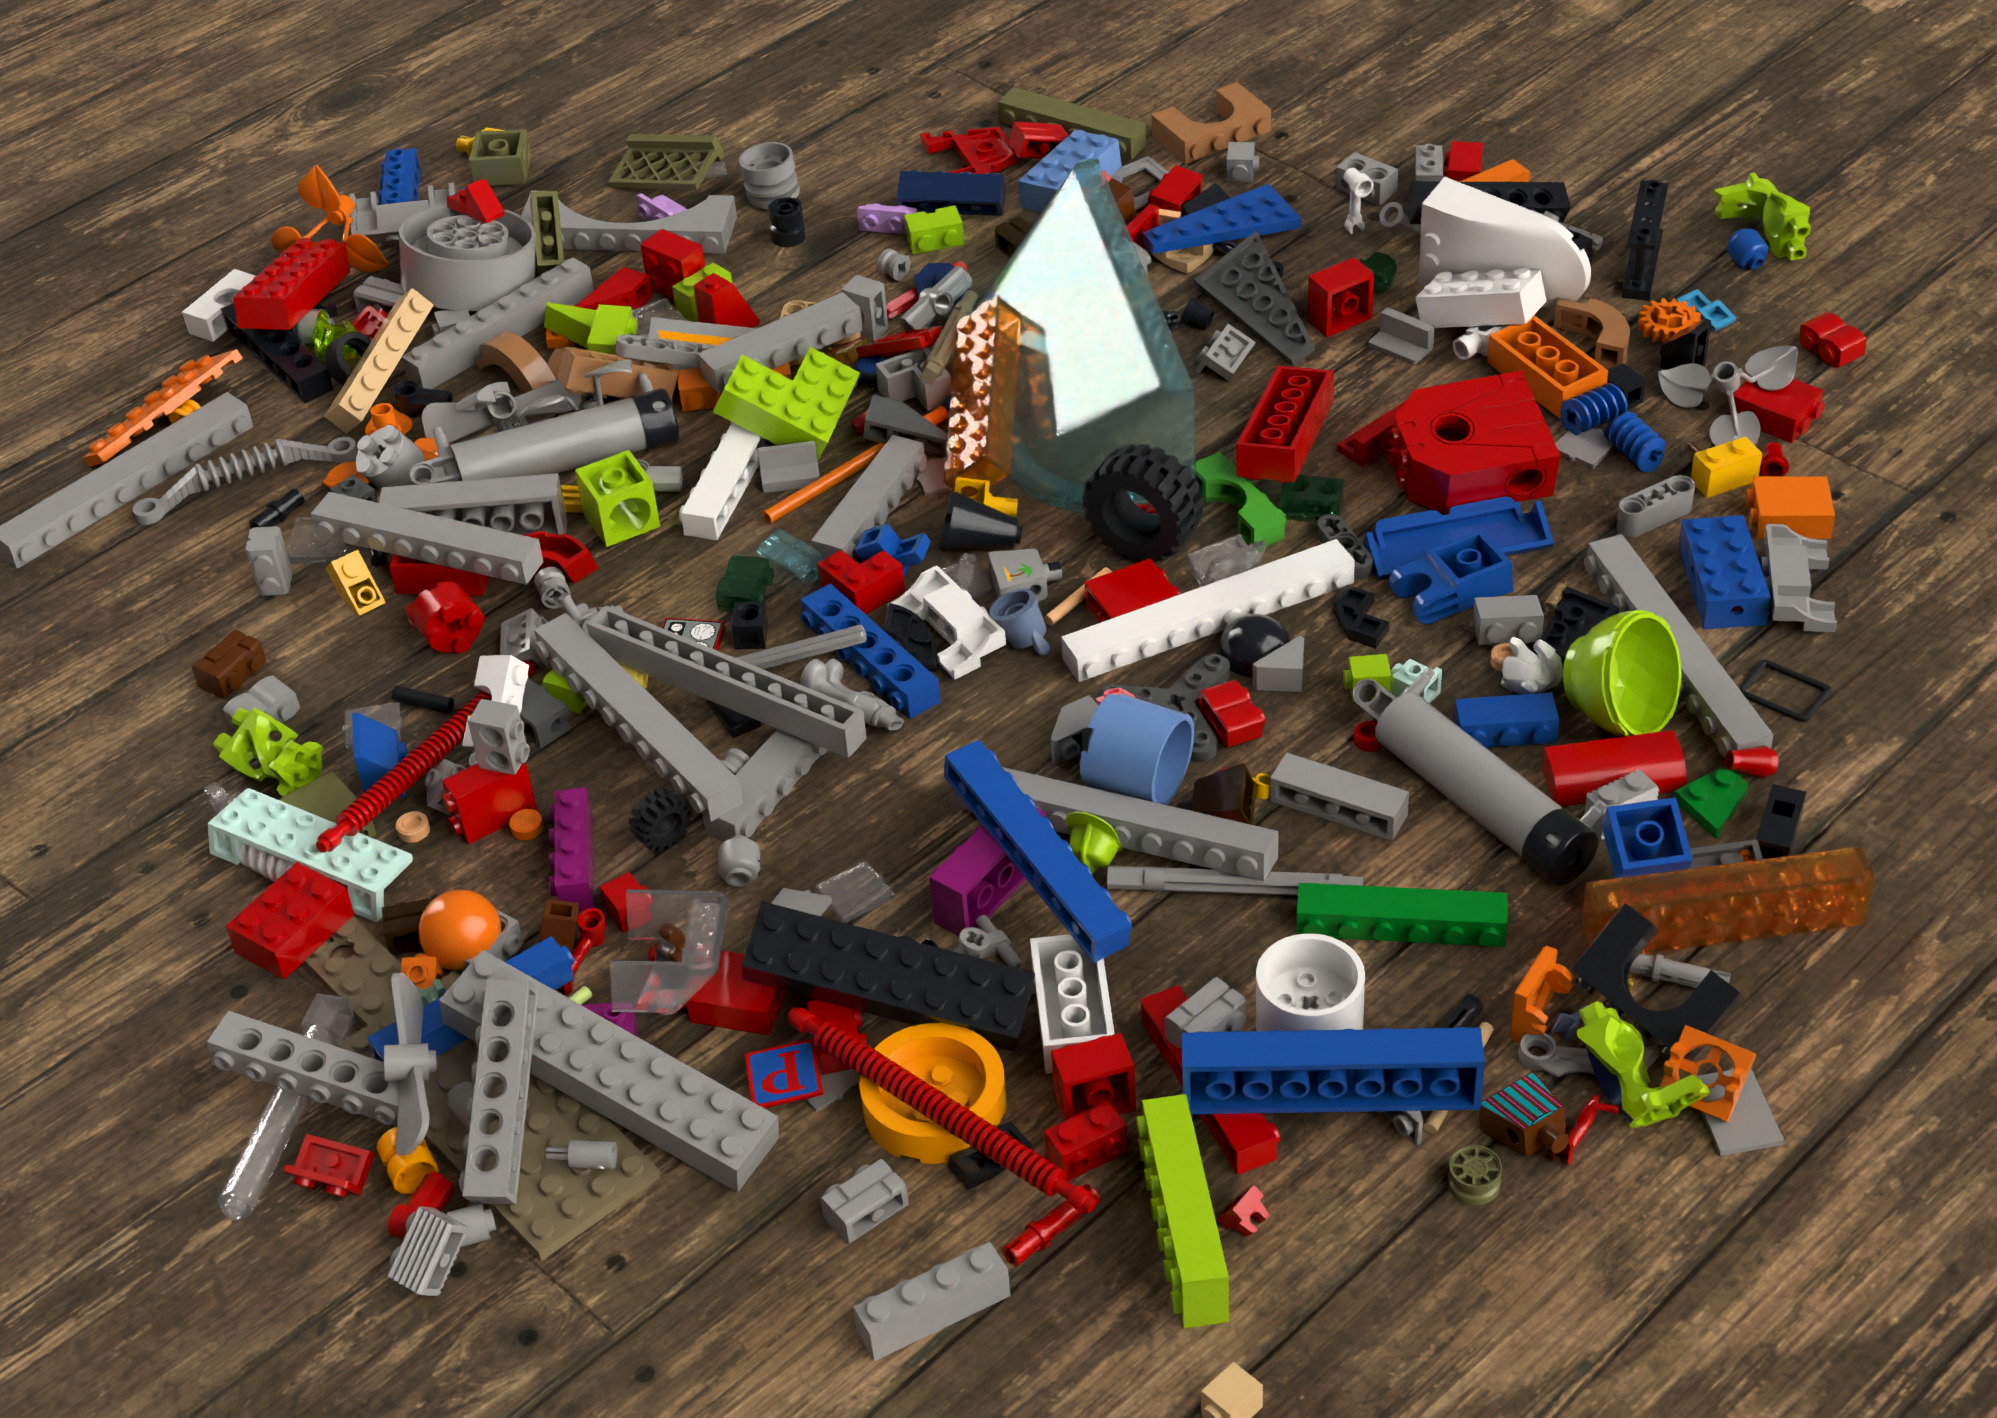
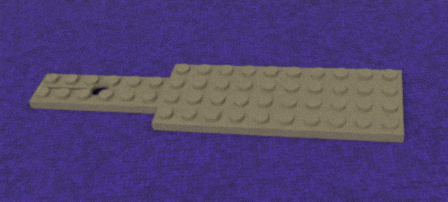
M353 916L302 964L364 1026L363 1029L339 1043V1047L373 1058L367 1037L396 1022L391 976L393 973H401V963ZM350 945L354 947V954L346 960L338 956L330 958V953L338 946ZM452 971L440 979L446 990L452 986L460 974ZM470 1038L436 1056V1072H429V1080H423L430 1116L428 1130L424 1139L459 1176L462 1170L466 1168L467 1156L464 1154L463 1142L465 1135L469 1134V1131L447 1107V1094L457 1084L462 1082L473 1083L471 1077L472 1065L474 1062H477L479 1048H477L476 1042ZM496 1054L495 1062H500L505 1058ZM530 1073L516 1205H487L542 1261L661 1177L659 1168L604 1115ZM504 1084L494 1087L491 1098H496L502 1094ZM500 1120L490 1123L491 1127L487 1132L488 1135L495 1133L499 1129ZM571 1140L615 1141L617 1145V1162L614 1169L570 1168L568 1160L546 1159L545 1153L551 1152H545L546 1147H568ZM491 1156L485 1161L484 1171H489L495 1166L496 1156Z

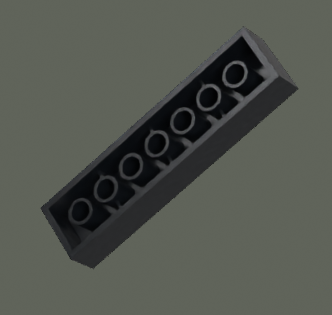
M761 901L742 962V980L911 1025L944 1023L965 1027L981 1035L992 1046L1013 1052L1016 1051L1036 974Z

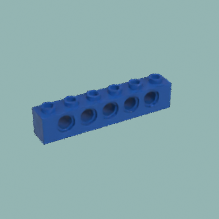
M831 583L800 599L802 613L800 614L801 621L807 629H812L817 635L856 625L864 627L867 637L865 643L835 651L842 661H847L854 668L858 676L867 679L878 694H883L889 699L897 711L901 710L911 719L941 702L938 678Z

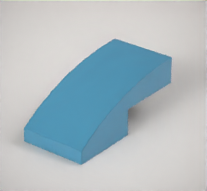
M1698 289L1676 299L1681 303L1687 301V307L1695 306V312L1701 313V321L1704 319L1711 320L1710 331L1713 332L1734 323L1737 319L1720 300L1711 303Z

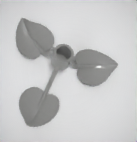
M1778 346L1759 351L1747 361L1745 365L1747 374L1741 368L1737 369L1736 365L1729 361L1716 365L1711 376L1702 365L1684 364L1672 369L1659 371V382L1667 399L1681 408H1693L1701 404L1703 393L1710 394L1716 383L1719 391L1727 393L1731 415L1719 416L1712 423L1710 438L1713 445L1718 446L1745 436L1755 445L1760 436L1759 420L1750 411L1737 414L1733 392L1740 386V377L1749 383L1757 381L1759 387L1765 391L1783 389L1794 378L1798 349L1796 346Z
M631 359L612 362L585 375L586 378L594 376L597 396H594V401L584 404V409L603 405L600 377L604 373L610 372L632 373ZM558 394L531 402L521 410L518 418L521 421L527 413L560 402L568 403L575 412L581 410L569 395Z

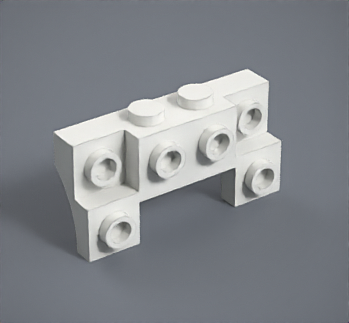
M938 566L922 572L908 591L890 602L891 604L911 610L922 621L926 620L951 644L950 647L937 654V660L954 679L981 667L980 657L1006 645L1005 630L989 616L984 607H980L972 600L968 591H963Z

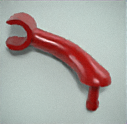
M1600 1095L1592 1096L1568 1133L1569 1142L1567 1146L1560 1152L1568 1156L1567 1164L1572 1163L1574 1149L1589 1130L1596 1117L1597 1110L1618 1114V1105L1599 1103ZM1551 1151L1550 1160L1554 1161V1157L1558 1153Z

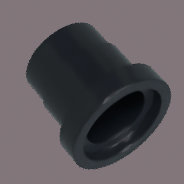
M1191 298L1185 307L1181 322L1187 326L1192 324L1208 329L1214 316V310L1198 303L1197 299Z

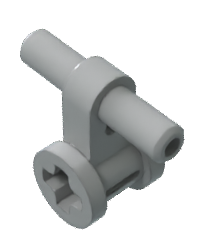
M981 915L976 919L975 924L978 928L968 927L961 931L958 938L960 946L954 952L980 959L999 954L1008 966L1014 968L1021 966L1022 961L1010 947L1011 941L1002 930H997L986 915Z

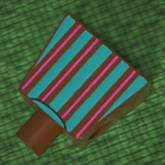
M1533 1071L1481 1101V1110H1479L1480 1130L1523 1156H1529L1544 1146L1553 1153H1560L1569 1142V1137L1565 1134L1566 1123L1563 1104Z

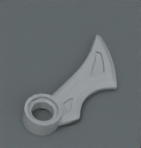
M1527 1033L1522 1037L1518 1057L1519 1061L1526 1068L1534 1071L1544 1070L1556 1077L1577 1072L1595 1075L1587 1049L1556 1046L1553 1038L1546 1033L1543 1035H1530ZM1661 1044L1644 1047L1643 1059L1646 1070L1662 1053L1659 1050L1662 1047ZM1539 1046L1545 1049L1547 1054L1535 1056L1528 1051V1048Z

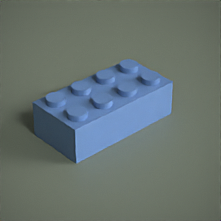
M1074 130L1018 180L1022 208L1066 218L1067 216L1059 204L1104 170L1111 176L1122 166L1118 139L1107 137L1103 134L1088 133L1084 130Z

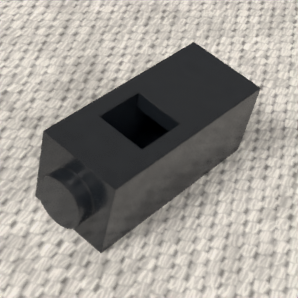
M1772 784L1756 837L1765 866L1786 871L1801 821L1806 791Z

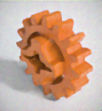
M1661 298V303H1657L1652 300L1650 306L1644 305L1643 310L1639 312V331H1644V337L1652 336V342L1660 341L1664 343L1665 340H1669L1678 331L1700 322L1701 313L1695 312V306L1687 307V301L1681 303L1673 298L1671 302H1667L1665 298Z

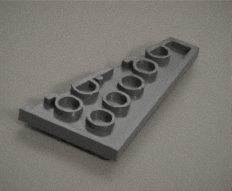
M1257 231L1194 279L1196 286L1293 367L1315 351L1313 342Z

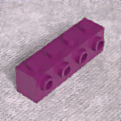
M587 787L554 791V804L549 805L551 825L554 824V828H549V840L551 848H555V852H549L551 872H555V876H549L551 896H557L560 901L579 903L578 911L595 908L593 813Z

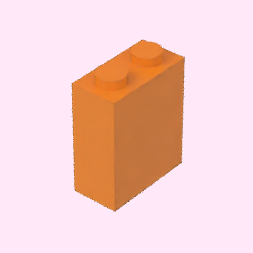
M1753 476L1752 488L1746 490V507H1751L1749 511L1750 527H1755L1757 539H1764L1766 524H1785L1795 533L1810 539H1831L1835 511L1827 476Z

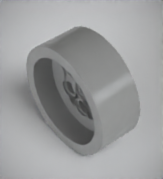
M447 205L419 211L408 217L399 229L401 286L405 292L413 288L434 305L433 307L454 311H479L498 301L501 297L517 290L522 285L536 279L535 229L527 219L505 209V216L488 223H483L448 208Z

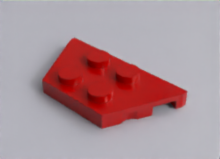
M942 325L903 331L873 340V343L850 347L851 357L859 358L880 354L881 358H888L897 355L896 352L902 355L915 349L933 346L942 331Z

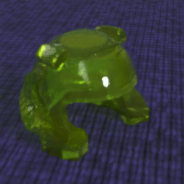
M320 310L313 331L315 353L318 359L323 364L325 363L326 348L331 341L348 332L360 333V331L345 319L337 325L330 324L327 311ZM344 345L342 350L344 362L356 359L359 353L354 348Z

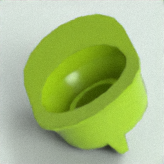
M1077 811L1066 816V823L1071 833L1069 845L1072 848L1073 854L1081 864L1084 863L1088 866L1092 874L1097 868H1105L1110 865L1116 853L1123 851L1115 830L1103 819L1086 812Z

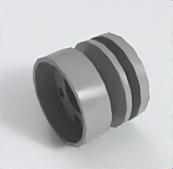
M766 142L754 145L740 155L739 165L745 181L746 197L750 205L755 208L768 209L769 204L775 199L782 197L796 199L799 196L800 186L795 172L793 152L789 146L784 143Z

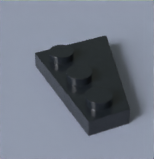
M1566 586L1563 592V599L1555 608L1553 620L1548 622L1540 639L1556 650L1555 653L1561 657L1562 665L1564 666L1567 652L1572 643L1579 637L1585 636L1591 627L1596 626L1610 616L1618 614L1619 607Z

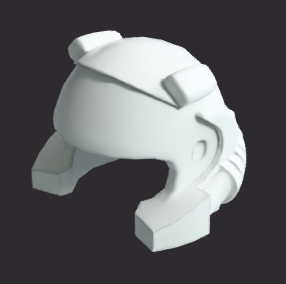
M1512 637L1509 644L1514 657L1507 656L1504 658L1501 685L1521 695L1541 693L1558 686L1563 677V665L1561 657L1555 653L1556 650L1539 639L1533 646L1537 652L1536 655L1527 648L1522 640Z

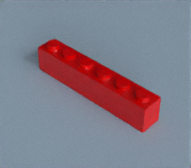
M1176 985L1140 999L1141 1023L1183 1088L1182 1048H1177L1165 1037V1017L1191 997H1186L1180 986ZM1263 1113L1199 1114L1237 1175L1277 1160V1143H1280V1135L1274 1123H1268Z

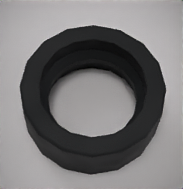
M348 332L331 341L326 348V367L330 375L341 385L345 384L352 373L343 360V346L348 345L354 348L362 357L371 343L367 336L359 332Z

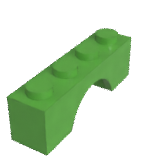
M1221 452L1190 464V476L1192 479L1196 478L1199 484L1198 492H1201L1202 499L1206 503L1225 502L1241 509L1238 511V536L1253 551L1284 539L1286 517L1283 511L1279 508L1277 509L1269 501L1266 494L1261 493L1252 484L1251 480L1246 477H1238L1235 464L1229 461Z

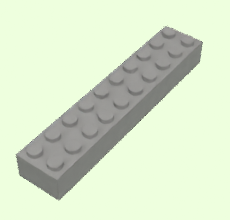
M484 950L478 954L439 999L443 1023L475 1041L477 1027L481 1026L483 1013L480 1011L479 999L481 992L485 991L486 979L530 980L539 989L530 1073L736 1192L740 1191L779 1139L777 1115ZM512 1013L503 1015L499 1021V1026L508 1024L512 1018ZM508 1048L501 1049L497 1054L506 1058Z

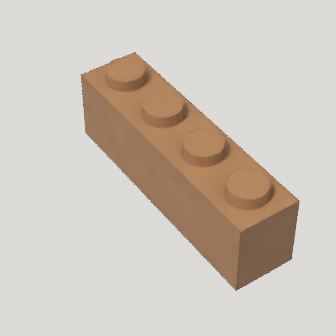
M565 347L557 379L568 392L581 394L582 391L597 396L594 376L586 378L585 375L612 362L629 358ZM631 359L632 373L610 372L604 373L600 377L602 398H608V395L622 400L642 393L638 377L640 374L645 373L652 384L653 390L665 389L672 401L679 373L667 363Z

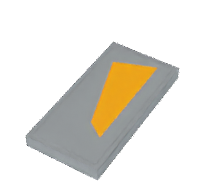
M651 317L649 337L720 345L757 328ZM667 363L670 364L675 370L697 367Z

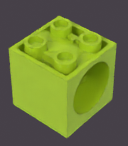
M630 450L575 469L584 516L606 547L660 527L653 482Z

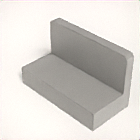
M1386 307L1381 312L1380 331L1369 340V347L1416 365L1433 349L1435 326Z
M814 441L758 448L763 493L803 488L820 478Z

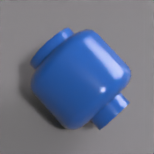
M1741 228L1729 237L1727 253L1740 269L1750 267L1751 269H1756L1763 265L1769 247L1755 229Z

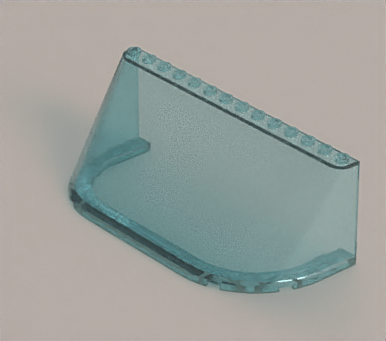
M1081 160L1073 167L976 306L963 334L965 358L974 385L979 390L978 397L1004 471L1012 481L1016 480L1023 485V490L1036 499L1076 512H1083V489L1089 477L1111 451L1116 448H1122L1123 445L1135 444L1137 446L1138 444H1147L1152 449L1155 447L1164 449L1165 454L1169 456L1173 454L1179 459L1178 462L1182 466L1186 465L1189 468L1192 479L1196 478L1195 399L1193 384L1099 160ZM1127 491L1135 504L1148 503L1144 497Z

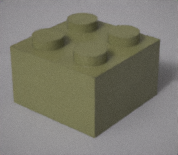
M527 130L476 132L469 159L474 182L485 179L490 187L494 185L516 186L525 184L531 160Z

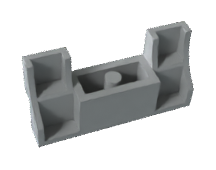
M1766 524L1764 534L1766 557L1761 556L1760 566L1763 575H1765L1764 578L1771 596L1769 609L1772 612V621H1800L1803 625V631L1836 632L1835 602L1809 598L1811 591L1809 569H1828L1827 540H1816L1801 536L1785 524Z

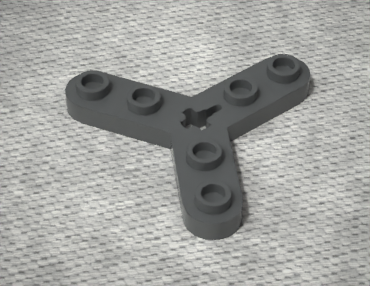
M1211 654L1198 661L1169 689L1110 684L1098 691L1097 698L1104 696V692L1109 689L1122 688L1133 694L1137 699L1190 715L1194 722V743L1190 759L1197 762L1213 759L1217 753V739L1198 709L1200 690L1225 683L1230 677V663L1224 656ZM1172 703H1176V705L1181 706V711H1179L1178 707H1176Z

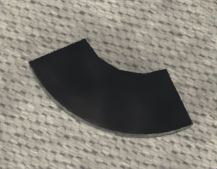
M889 603L883 630L890 637L896 639L927 670L937 672L938 649L927 625L911 610Z

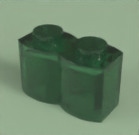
M733 554L731 556L725 574L721 577L715 593L718 610L733 612L734 602L764 601L765 590L767 586L772 585L774 579V569L770 568L769 558Z

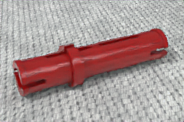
M1084 1184L1082 1187L1093 1193V1198L1097 1200L1096 1206L1099 1205L1100 1196L1092 1186L1090 1187L1089 1184ZM1067 1199L1064 1200L1037 1222L1031 1221L1026 1225L1025 1231L1005 1245L1002 1248L1005 1259L1010 1264L1013 1263L1014 1267L1020 1266L1021 1263L1038 1250L1048 1248L1054 1237L1087 1212L1080 1213L1067 1204Z

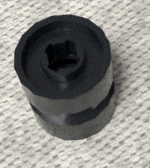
M782 197L772 201L768 206L769 220L772 223L771 235L774 244L780 247H794L801 244L806 238L802 203L792 197Z

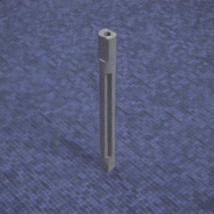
M1108 865L1107 889L1298 896L1299 883L1363 886V877L1328 873L1270 871L1265 880L1261 881L1215 869Z

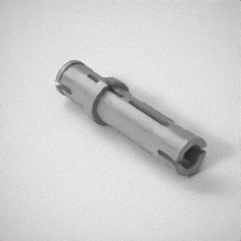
M1640 953L1632 963L1629 973L1650 977L1651 981L1654 982L1663 980L1696 988L1712 969L1665 959L1662 954L1652 956ZM1712 970L1729 983L1731 973Z

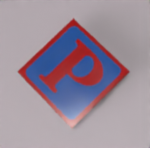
M814 1038L745 1053L751 1101L757 1105L768 1108L824 1095Z

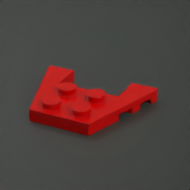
M1000 127L967 129L968 134L954 135L952 131H942L943 136L930 137V132L920 134L921 143L928 154L955 148L967 165L965 168L947 173H997L1019 161L1014 150L1008 145V137Z

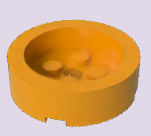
M944 1023L919 1024L893 1033L874 1048L992 1125L998 1127L1003 1115L1006 1114L1007 1098L1001 1058L995 1048L976 1032L965 1027ZM860 1075L859 1086L866 1127L874 1141L888 1153L898 1158L904 1155L920 1159L921 1164L948 1163L950 1155L971 1147L962 1139H959L948 1130H945L934 1121L908 1106L905 1102L900 1101L891 1093H888L877 1084Z

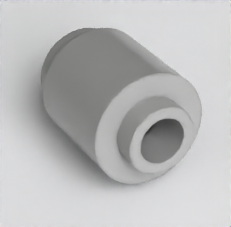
M482 1203L447 1212L448 1216L469 1227L461 1247L490 1240V1232L496 1230L492 1209L484 1210Z

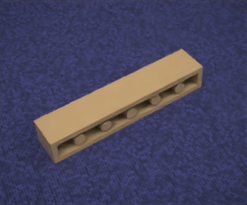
M411 288L394 304L324 416L346 434L364 419L434 306L430 301Z

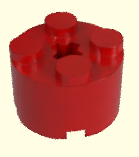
M454 582L437 583L438 587L430 591L425 589L414 601L411 610L414 624L434 650L443 653H464L470 649L471 643L480 633L485 617L462 586Z

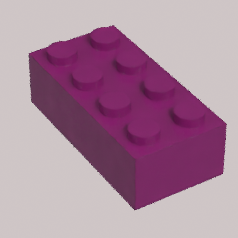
M1035 807L1045 817V811ZM979 825L971 837L961 846L956 847L952 855L941 866L936 867L929 877L934 923L957 936H960L961 931L965 928H978L975 922L979 916L986 915L989 918L1026 881V878L983 825Z

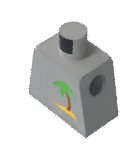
M1036 549L988 552L990 577L997 598L1010 591L1024 588L1031 590L1037 599L1041 601L1048 596L1047 582L1062 579L1060 562L1042 564L1039 552Z

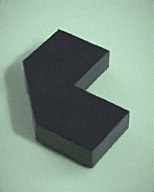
M1346 585L1333 603V612L1348 640L1376 649L1388 633L1390 622L1366 614L1375 602V594Z

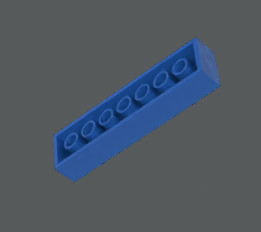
M1481 1028L1311 1029L1306 1031H1198L1182 1033L1183 1094L1187 1096L1191 1114L1481 1110L1485 1067Z

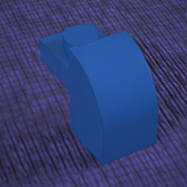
M886 523L865 530L855 551L863 561H866L884 550L903 565V575L905 577L910 565H917L925 558V553L931 541L925 533L900 540L890 525Z

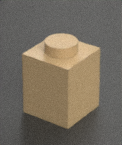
M1234 1361L1201 1390V1413L1203 1418H1252L1263 1407V1385Z

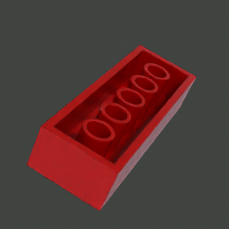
M307 238L296 240L293 245L286 249L278 258H275L268 267H265L259 275L242 287V290L233 297L238 328L290 330L350 273L346 243L336 242L334 239H325L320 242H311Z
M1288 366L1276 367L1236 443V473L1238 477H1246L1249 480L1270 479L1276 480L1279 483L1296 481L1334 402V370Z

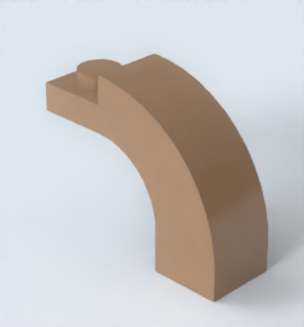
M1559 298L1555 308L1554 327L1582 333L1595 339L1597 342L1594 360L1603 367L1611 369L1621 363H1626L1630 327L1625 317L1617 309L1592 298L1589 299L1587 304Z
M500 332L479 345L482 356L474 360L478 368L481 370L491 364L500 366L510 375L521 394L556 380L540 354L526 340L515 333Z

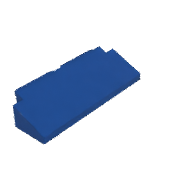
M1505 496L1453 506L1450 508L1448 515L1441 516L1438 511L1430 510L1381 519L1377 521L1373 534L1372 532L1366 533L1363 545L1373 557V572L1377 580L1390 578L1391 573L1396 568L1427 556V550L1478 530H1482L1506 556L1551 548L1554 545V540L1541 501H1535L1531 512L1523 514L1520 502H1514L1511 497Z

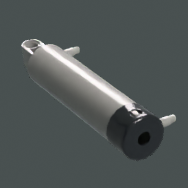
M642 373L638 377L642 393L632 395L630 398L462 441L450 446L442 428L435 427L433 433L439 457L415 464L409 472L411 485L555 474L580 468L630 450L631 453L643 450L649 451L678 442L679 428L676 414L667 391L663 388L653 390L647 374ZM421 478L429 479L426 483L418 482Z
M1429 667L1423 673H1420L1409 687H1406L1397 698L1373 679H1363L1355 685L1352 694L1354 701L1378 721L1375 728L1377 741L1519 855L1528 866L1549 883L1556 886L1568 884L1587 869L1596 854L1599 841L1596 832L1591 827L1606 809L1607 805L1604 802L1598 800L1581 819L1576 818L1569 811L1558 805L1419 696L1430 683V679L1435 675V672Z

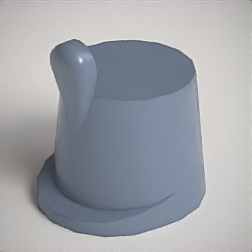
M1023 588L1010 591L999 597L990 608V616L1005 630V637L1010 645L1016 649L1033 645L1037 654L1041 656L1048 654L1050 645L1043 638L1047 627L1038 606L1039 600L1031 590Z

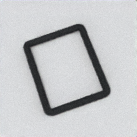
M1762 660L1739 688L1747 699L1802 722L1810 720L1832 691L1828 684L1770 660ZM1767 666L1824 691L1807 713L1802 715L1749 693L1746 689L1763 668Z

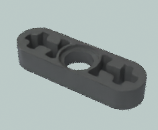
M1334 514L1320 517L1317 522V536L1320 541L1326 543L1337 539L1341 544L1351 545L1352 547L1346 550L1353 559L1356 558L1354 579L1369 577L1373 571V557L1344 519Z

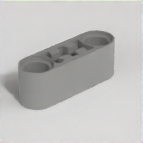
M1677 475L1623 498L1619 502L1617 532L1625 537H1637L1690 513L1693 504L1695 482L1690 477Z

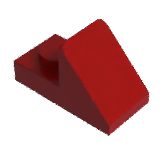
M485 179L471 183L466 186V189L459 190L458 193L447 197L448 208L483 223H488L505 216L503 207Z

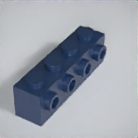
M919 170L900 171L896 199L898 206L917 208V212L934 213L935 209L956 205L959 214L1003 216L1007 188L1004 175L993 172L973 174L971 172L947 173L945 171L921 172Z

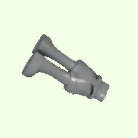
M832 658L824 664L817 659H813L804 668L800 678V685L863 710L864 720L868 725L878 728L885 727L888 730H898L902 727L904 720L896 715L894 707L888 705L873 693L867 691L857 692L841 683L844 667L838 660Z

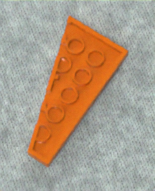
M235 349L213 357L205 355L196 362L193 360L187 361L179 368L181 372L177 376H170L162 382L163 388L161 390H156L143 399L145 404L130 410L125 415L127 419L123 423L119 422L107 430L109 435L105 439L101 438L88 447L90 452L82 459L88 467L105 463L132 442L130 436L135 437L143 431L150 429L154 426L153 420L163 414L167 416L202 389L199 384L203 385L212 379L218 378L223 374L221 367L232 363L236 364L243 357Z

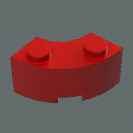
M546 531L523 535L539 539L544 562L534 574V579L536 574L543 568L556 567L563 572L564 577H567L575 584L599 569L589 550L570 535L564 533L562 535L547 534Z

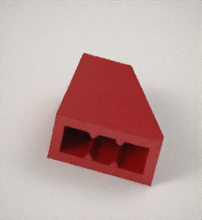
M712 273L693 285L699 322L754 328L760 324L759 318L733 283Z

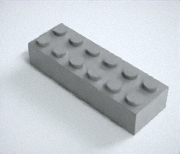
M558 473L381 487L379 503L519 535L538 531L562 535L563 533L566 534L567 514Z

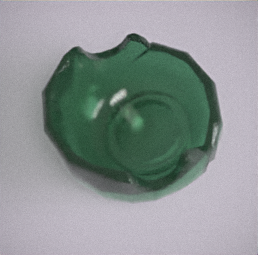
M1373 252L1370 258L1366 260L1361 258L1359 260L1374 273L1373 294H1381L1391 288L1396 279L1398 268L1396 261L1389 254Z

